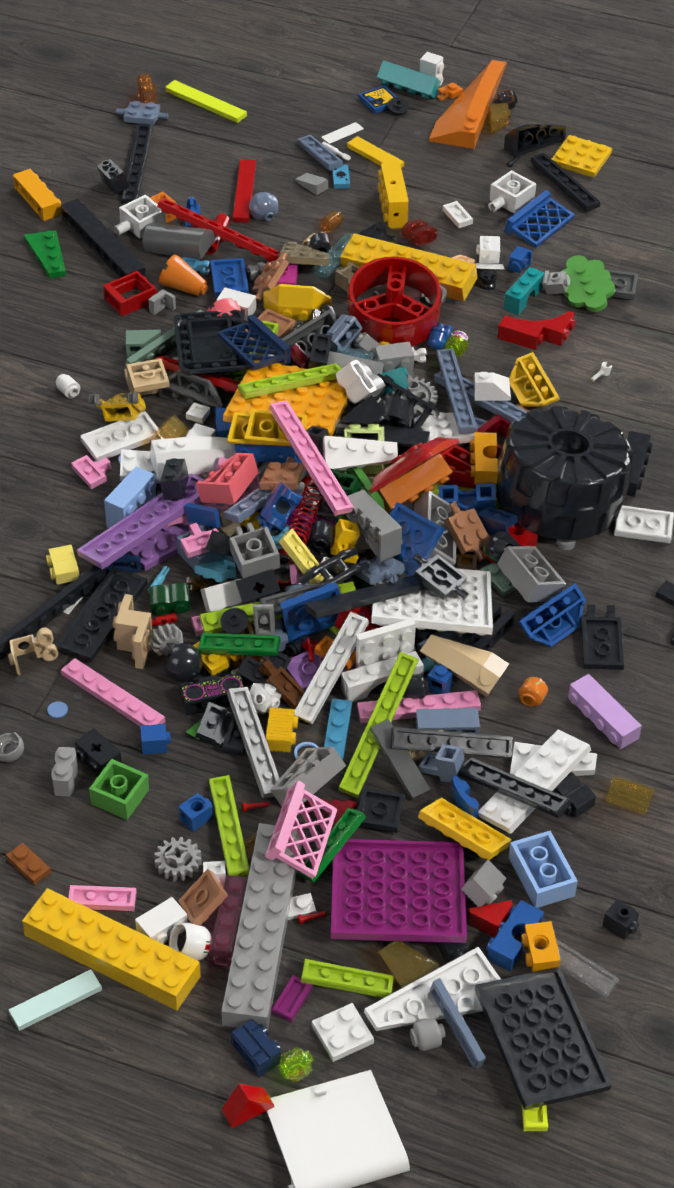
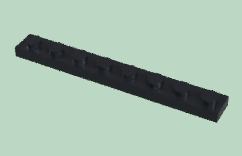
M93 566L0 636V660L11 652L10 640L34 635V633L45 627L55 617L60 616L64 610L74 605L80 598L90 593L92 589L103 581L106 577V569Z

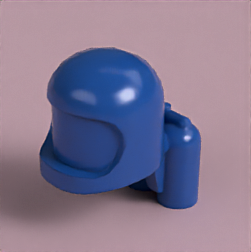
M440 323L437 326H433L429 333L428 345L434 350L444 349L447 341L450 339L449 335L452 332V326H445Z

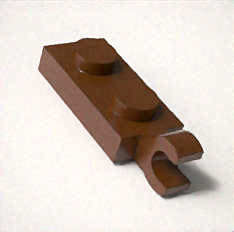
M267 659L258 670L263 675L269 677L266 682L276 688V692L281 694V698L292 709H296L306 691L282 666L276 669Z

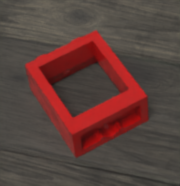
M138 271L103 285L104 299L121 316L149 305V298L157 294L156 287ZM135 288L141 291V293L127 299L121 296V294Z

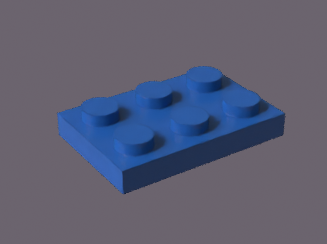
M244 258L210 260L215 297H219L224 288L249 294Z

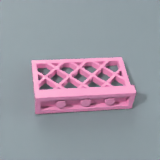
M297 781L287 791L265 857L272 861L277 858L313 879L317 874L337 809L304 790L305 784ZM302 799H307L311 807L305 808ZM319 809L329 812V817L323 819ZM314 811L318 821L312 822L308 812ZM302 814L306 824L300 825L296 816ZM320 824L323 834L318 836L314 826ZM308 827L312 837L306 839L302 829ZM295 830L300 838L296 842H294L291 832ZM314 841L318 851L312 852L308 842ZM303 844L307 854L300 855L297 845ZM291 847L294 858L284 854L286 848ZM309 858L312 869L305 866L303 859Z

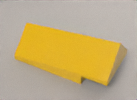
M252 409L251 414L234 412L227 443L292 446L271 411ZM296 414L306 430L307 415Z

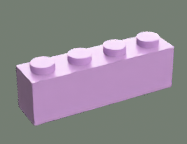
M589 674L570 684L568 698L571 703L576 705L584 716L588 717L597 729L609 738L611 743L621 750L639 739L642 725Z

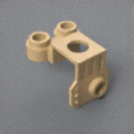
M41 628L35 638L32 634L10 640L11 653L8 654L10 664L15 665L19 676L21 675L17 656L35 651L37 658L43 657L46 661H53L58 657L57 647L52 644V631L48 628ZM26 641L30 646L25 650L19 649L18 644L20 642Z

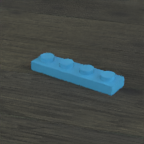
M332 699L324 747H334L344 761L352 701Z

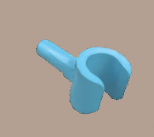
M286 525L277 536H272L277 550L282 548L279 540L289 530V525Z

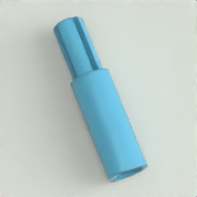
M167 566L162 568L150 587L163 583L165 576L169 572Z

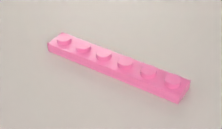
M76 658L61 669L62 676L138 726L165 723V716Z
M478 691L426 695L422 699L402 698L393 720L416 718V709L478 708V711H481ZM378 701L357 703L360 723L369 722Z

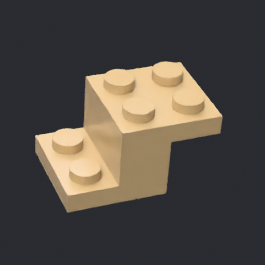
M162 359L126 364L127 369H124V375L130 393L138 392L142 396L159 393V389L170 387Z
M125 594L123 601L118 604V615L113 618L112 627L115 628L114 641L117 642V650L132 652L135 668L143 669L151 647L149 635L152 634L151 613L134 611L133 595Z

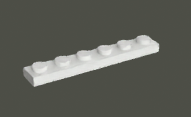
M352 612L349 613L295 710V716L298 719L309 724L314 723L356 647V634L363 633L368 626L369 620Z

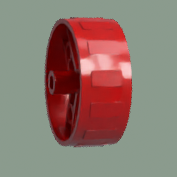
M397 256L383 257L364 264L353 275L348 290L347 311L348 316H354L362 326L361 333L366 332L378 343L382 341L391 344L410 342L412 347L426 340L429 337L431 328L437 326L440 317L441 287L437 277L427 266L409 258ZM387 284L385 293L356 302L357 298L366 290ZM405 285L423 293L433 306L429 308L405 295Z

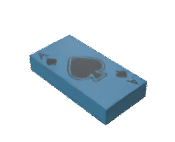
M348 165L332 169L334 189H349Z

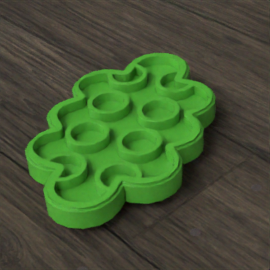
M580 255L569 258L566 262L567 269L561 271H565L567 276L570 277V285L567 288V292L563 293L568 297L569 304L578 308L585 306L591 312L602 311L607 307V298L615 293V285L611 281L610 272L605 270L604 263L600 260L588 261L584 256Z

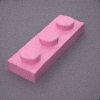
M70 885L68 898L92 910L134 911L137 891L136 888Z

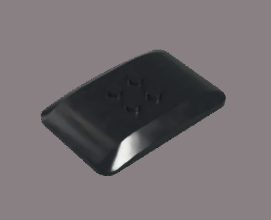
M240 310L229 311L233 314L230 316L228 313L217 316L222 313L219 311L180 313L174 316L179 368L182 373L228 372L250 368L217 336L219 331L244 323L243 313Z

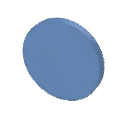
M53 702L48 706V715L56 719L62 718L68 713V707L63 702Z

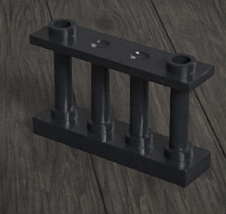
M378 373L377 376L383 380L385 387L379 395L374 397L376 401H378L388 387L395 391L392 397L401 398L403 396L410 400L409 406L411 408L418 405L425 409L411 429L419 430L430 414L436 417L440 415L437 405L433 402L424 401L394 383L390 376L386 374L383 376Z

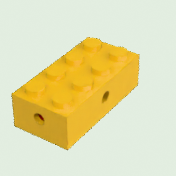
M400 162L381 163V170H378V180H380V183L377 184L378 193H380L379 199L382 213H384V222H387V226L391 229L407 228L409 201Z

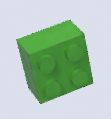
M111 759L89 788L91 804L128 820L149 791L148 774Z

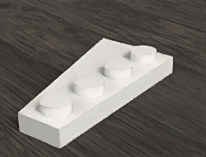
M324 436L323 459L329 468L339 469V471L352 467L362 468L366 465L392 463L391 460L398 456L397 442Z
M515 742L510 774L514 775L541 745ZM588 753L571 772L576 776L594 775L597 754Z

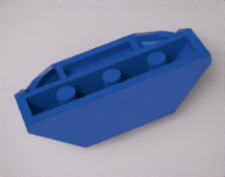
M576 583L528 613L518 623L529 639L552 647L580 627L586 599Z

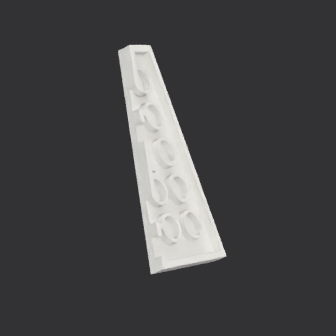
M477 947L365 1008L364 1013L376 1031L412 1025L414 1022L428 1018H434L435 1020L444 1019V1015L429 991L433 981L438 978L442 980L461 1015L482 1012L483 1009L474 990L475 986L481 983L500 980V977L480 948Z

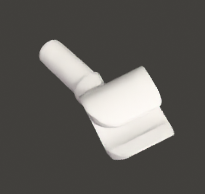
M603 362L600 371L591 377V380L595 381L602 375H610L612 365L606 367L607 362Z

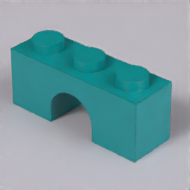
M529 267L505 293L504 310L519 315L526 308L529 295L536 297L543 289L544 272Z

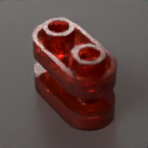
M419 219L407 222L403 226L401 234L407 239H411L413 243L421 245L435 241L438 231L424 220Z

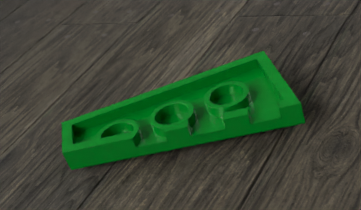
M56 230L25 234L24 241L29 244L30 250L34 252L36 259L40 261L48 277L66 276Z

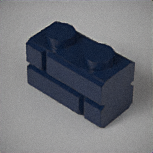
M251 1019L243 1024L242 1027L240 1026L232 1031V1046L258 1077L280 1064L282 1049L276 1040L271 1041L269 1039L268 1032L262 1024L258 1025Z

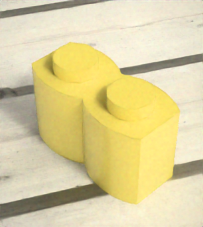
M72 545L48 549L49 555H46L48 567L52 566V568H49L51 579H55L57 585L73 582L79 578V570Z

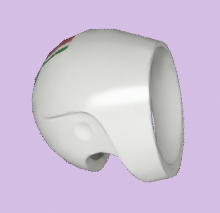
M192 923L176 924L170 934L169 947L179 951L177 938L180 931L185 927L186 942L181 953L197 961L205 958L212 948V937L208 929Z

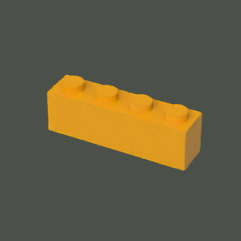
M31 169L13 174L14 188L43 221L61 215V201L54 196L53 192L46 187V184L39 179L37 174Z

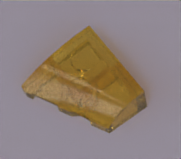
M394 941L378 951L402 988L440 967L437 962L401 941Z

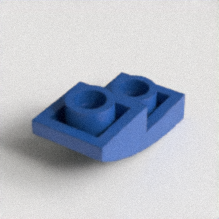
M454 775L452 777L451 792L456 804L463 811L478 818L479 804L475 798L469 796V785L466 781Z

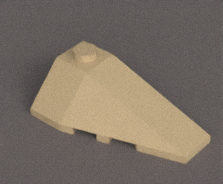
M434 635L429 637L420 650L421 653L437 664L446 666L448 670L453 672V675L485 697L488 696L509 665L492 652Z

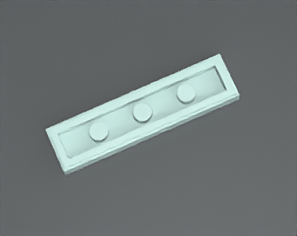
M88 970L9 1009V1014L20 1031L102 991V987L92 970Z

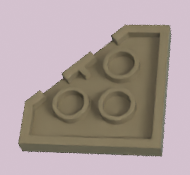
M287 242L280 252V255L283 251L286 252L288 256L285 260L292 264L329 266L331 255L297 244V242Z

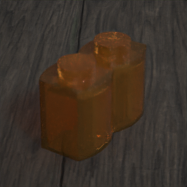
M142 74L137 76L138 96L142 99V103L153 102L157 104V88L153 83L151 75Z

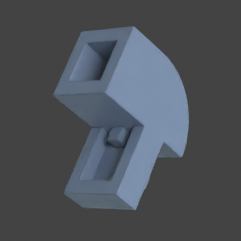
M442 744L438 754L426 752L419 765L420 772L439 776L441 782L452 781V777L454 775L457 776L464 762L462 747Z

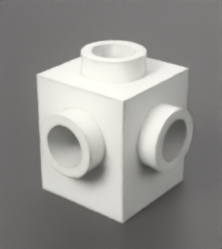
M253 683L249 692L256 712L264 715L269 713L270 707H279L281 694L276 692L274 686Z

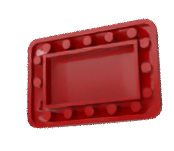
M437 437L425 444L419 443L411 447L407 452L392 459L393 464L377 473L370 487V494L382 489L436 455L442 454L460 441L457 438Z

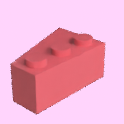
M236 453L222 463L221 469L217 472L211 471L206 480L196 482L201 502L235 504L259 473L254 454Z

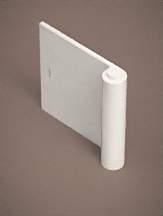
M371 1070L270 1098L274 1103V1108L266 1112L291 1177V1185H288V1188H352L410 1171L406 1151Z

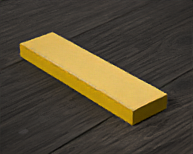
M358 136L347 143V148L380 166L381 163L400 162L401 168L404 167V161Z

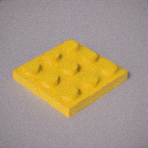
M569 135L552 160L563 169L594 178L611 155L612 148Z

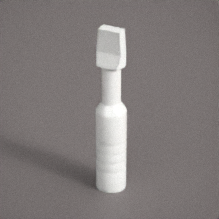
M322 142L335 155L341 156L346 161L351 159L346 153H342L328 143Z

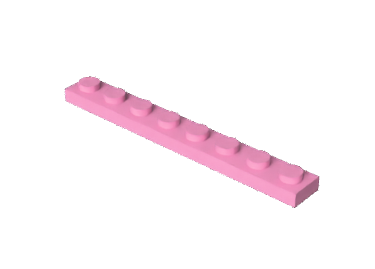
M288 401L270 403L269 410L334 515L352 512L354 506Z

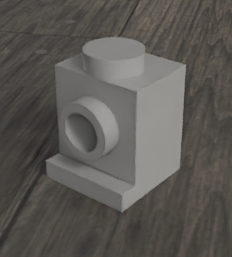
M549 270L545 271L542 284L547 295L567 292V288L570 285V277L567 276L565 271L549 273Z

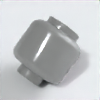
M434 1018L414 1022L413 1029H410L412 1044L414 1047H418L420 1051L440 1047L442 1038L445 1037L443 1024H438Z

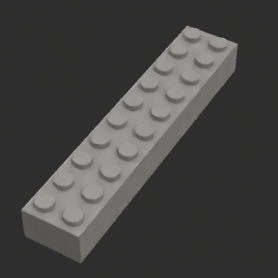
M259 823L222 1007V1026L239 1028L252 1019L258 1025L262 1024L268 1032L297 873L295 868L277 858L272 861L265 857L276 825ZM292 831L291 835L294 842L299 841L300 838L297 831ZM297 845L298 851L300 853L301 845ZM291 847L285 849L284 854L291 858L295 857Z

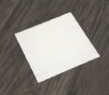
M474 263L476 268L504 269L503 264Z

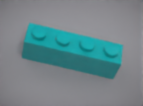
M384 60L377 75L381 84L389 86V84L394 85V88L401 91L406 89L408 93L416 95V93L421 94V97L425 99L430 97L435 99L441 83L437 77Z

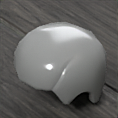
M16 732L0 735V761L10 763L17 760L24 751L22 738Z

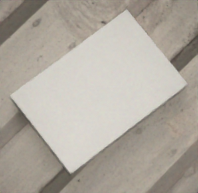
M622 506L616 519L614 536L671 543L674 512Z

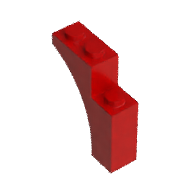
M568 311L559 317L540 321L521 320L505 315L498 325L497 339L536 350L539 344L542 345L543 341L561 346L564 340H568L570 331L575 328V313Z

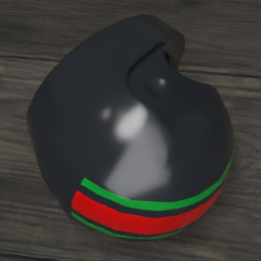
M499 531L486 538L483 543V555L490 563L497 564L507 547L506 545H520L510 534Z

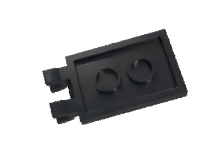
M587 604L586 616L581 618L583 669H624L622 623L620 617H615V605H607L605 617H596L595 605Z

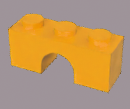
M474 432V440H470V451H473L470 455V464H474V466H471V477H474V484L495 483L497 485V433Z

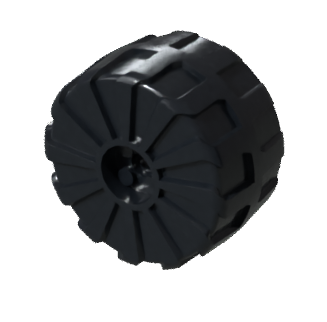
M552 406L550 410L540 412L537 409L530 410L526 413V417L518 422L514 420L511 423L500 452L496 485L498 504L504 511L517 515V525L543 537L562 540H582L605 532L611 523L618 518L626 497L633 460L631 444L627 439L623 438V432L616 425L609 421H601L600 417L595 413L586 410L579 412L569 411L566 406Z

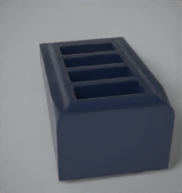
M124 554V556L105 567L106 573H109L113 566L128 572H141L140 556Z

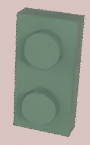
M492 563L480 569V571L490 572L491 586L502 597L517 590L508 577L502 573L497 564Z

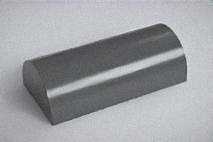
M152 222L146 226L142 242L144 252L172 256L175 254L180 257L202 259L215 241L216 236L210 229Z
M329 309L283 337L282 340L289 347L297 343L310 358L314 333L327 334L337 319L332 310ZM292 362L284 364L286 366H295Z

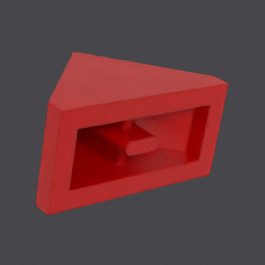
M509 900L470 908L468 924L495 938L498 935L497 931L502 922L506 923L508 920V914L513 903Z
M238 1084L222 1107V1112L231 1128H234L274 1108V1103L264 1088Z

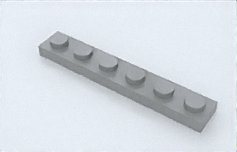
M248 687L228 689L227 696L262 798L275 797L270 789L280 778Z

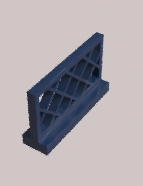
M254 314L247 316L248 321L217 332V336L253 370L279 361L283 364L291 363V348Z

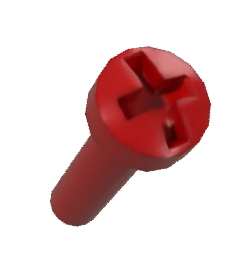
M269 801L251 804L243 802L242 810L247 812V809L269 807L270 803Z
M323 911L305 916L299 914L297 915V920L299 924H303L304 921L326 917V913Z

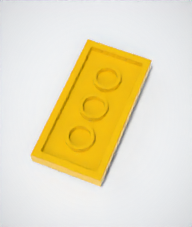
M442 797L420 810L418 818L423 820L428 826L438 829L443 835L453 838L463 847L471 849L478 856L487 860L492 859L508 848L512 840Z

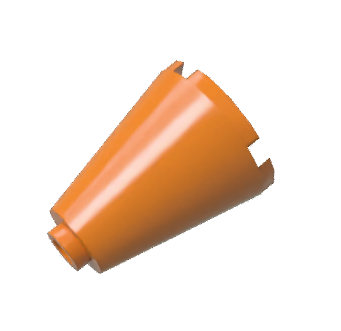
M174 254L167 261L168 267L166 270H162L159 283L192 295H204L208 288L207 282L180 256Z

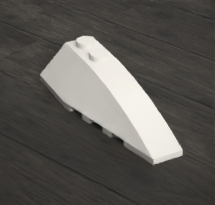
M208 436L151 440L150 458L157 481L160 482L166 460L172 458H185L188 474H194L198 477L206 472L209 474L215 470L220 456L229 459L236 454L235 444L227 443L228 438Z

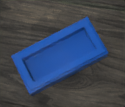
M193 503L184 505L188 522L213 528H219L222 525L217 508Z

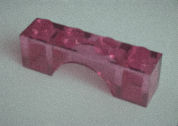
M226 875L223 889L228 896L219 905L209 948L211 964L231 966L248 881L247 877Z

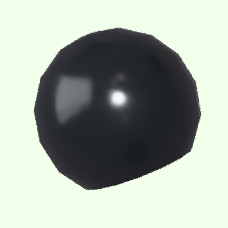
M183 642L175 644L164 671L174 681L189 682L196 678L202 669V655L191 644Z

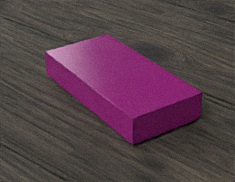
M292 975L272 1007L271 1014L292 1023L311 992L313 984L302 983L301 978Z

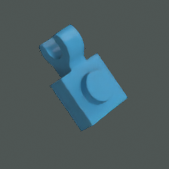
M188 257L182 258L196 272L198 270L205 275L210 273V268H205L209 266L210 261H199V259Z

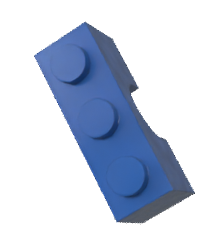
M495 483L476 484V488L471 491L459 490L457 485L439 486V497L450 504L456 501L460 511H467L473 508L475 511H479L487 506L496 508Z
M522 900L517 907L513 906L508 914L506 923L502 922L497 931L498 935L495 939L491 938L487 944V960L511 972L521 958L523 943L517 941L514 937L524 934L526 924L543 922L544 911Z

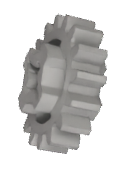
M172 837L170 843L163 841L164 847H157L158 852L154 854L155 868H158L159 874H165V879L172 876L173 881H176L177 877H181L182 881H184L186 875L192 878L193 871H199V865L202 864L201 850H198L197 844L191 845V839L184 842L183 837H180L179 841Z

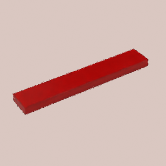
M240 159L233 222H249V203L253 194L256 160Z

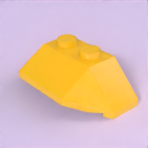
M279 284L263 293V307L265 309H270L296 321L309 322L320 315L319 311L323 306H331V296L326 295L313 286Z
M533 352L516 359L515 366L509 377V384L521 406L542 407L560 400Z

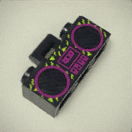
M216 674L198 678L196 683L188 682L180 686L181 700L186 716L205 712L209 702L223 708L231 707L227 691L232 688L244 687L240 674H227L220 678Z

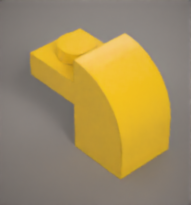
M339 519L334 528V539L330 546L332 555H337L345 549L355 548V544L360 536L357 522ZM358 555L352 556L344 560V562L356 564Z

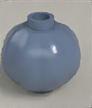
M268 192L255 194L249 203L251 216L256 220H272L279 210L276 196Z

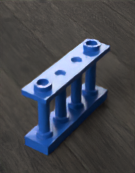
M235 444L236 453L254 454L255 461L285 463L288 457H293L294 462L302 463L292 446Z

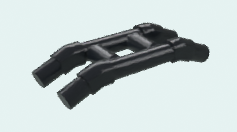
M357 548L345 549L323 563L310 568L298 580L304 585L320 573L326 581L318 585L316 588L318 589L333 582L338 584L352 575L369 569L370 564L368 562L357 563L349 568L344 560L357 555L358 550ZM336 564L342 573L333 577L327 569Z

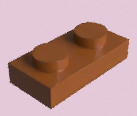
M21 843L6 854L7 861L33 885H36L51 874L50 867L24 843Z

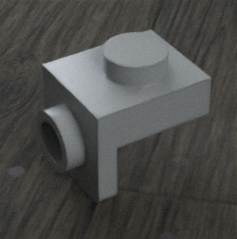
M163 289L149 298V311L153 315L165 307L172 311L176 309L175 296Z

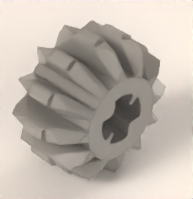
M166 623L164 626L159 625V628L153 629V633L149 635L150 646L159 656L162 654L167 656L169 653H172L175 644L183 642V634L175 624L169 625Z

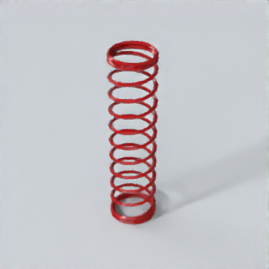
M313 480L306 482L302 492L303 499L299 502L289 530L293 529L295 531V529H299L306 533L304 535L301 532L295 531L297 535L304 538L302 541H305V545L321 504V499L323 498V495L317 488H307V486L315 484L311 483L314 482ZM309 489H315L320 494L311 493ZM307 494H310L314 497H318L319 499L315 500L313 498H309ZM305 499L315 501L317 504L313 505L311 503H308ZM303 504L314 506L315 509L306 508ZM301 509L312 511L313 514L304 513ZM300 514L310 516L312 519L307 520L306 518H302ZM298 519L308 521L310 524L305 525L303 523H300ZM296 524L306 526L308 529L303 530L297 527Z

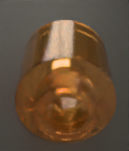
M337 210L331 211L320 220L322 230L327 233L334 231L342 224L343 215Z

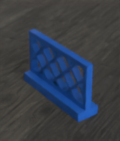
M545 190L507 219L504 232L507 234L513 232L534 248H537L570 222L575 214L550 198L551 193ZM550 204L553 207H555V209L547 208V205ZM537 213H545V216H538ZM548 213H554L556 217H550ZM559 214H565L568 217H560ZM528 220H535L536 224L528 223ZM539 221H546L547 224H539ZM550 221L558 222V225H550ZM518 228H526V231H520ZM529 228L537 229V232H530ZM540 229H548V233L541 232ZM531 236L538 237L539 240L535 241L531 238Z

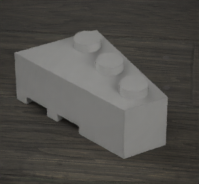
M334 747L306 748L270 791L282 806L288 789L297 781L305 784L304 790L314 794L346 765Z

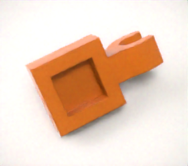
M453 82L437 90L441 93L437 98L441 101L447 97L453 99L461 95L463 88Z

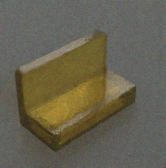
M615 776L612 779L606 801L646 814L656 789Z

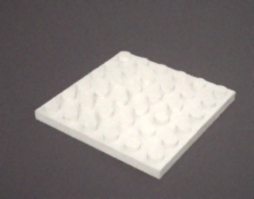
M457 569L468 577L466 582L460 586L469 593L465 600L456 593L450 594L442 600L430 589L373 603L371 623L385 626L413 618L416 628L421 630L427 628L438 631L448 630L458 633L469 632L478 635H492L490 572ZM403 572L396 575L398 579L409 577ZM389 580L380 581L375 583L374 585L389 582Z

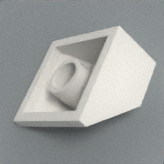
M488 372L474 374L475 401L511 400L508 377Z

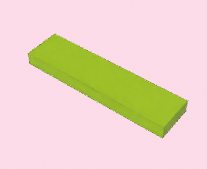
M305 959L301 982L385 998L392 994L394 976Z

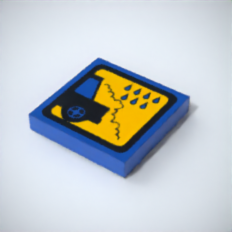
M385 85L359 94V99L374 114L387 110L388 101L397 97Z

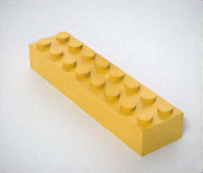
M355 233L340 255L342 268L348 266V262L362 267L374 259L397 256L418 261L427 266L435 274L439 284L447 289V298L462 302L465 301L477 280L476 264Z
M48 888L22 920L26 937L176 1011L201 977L199 961Z

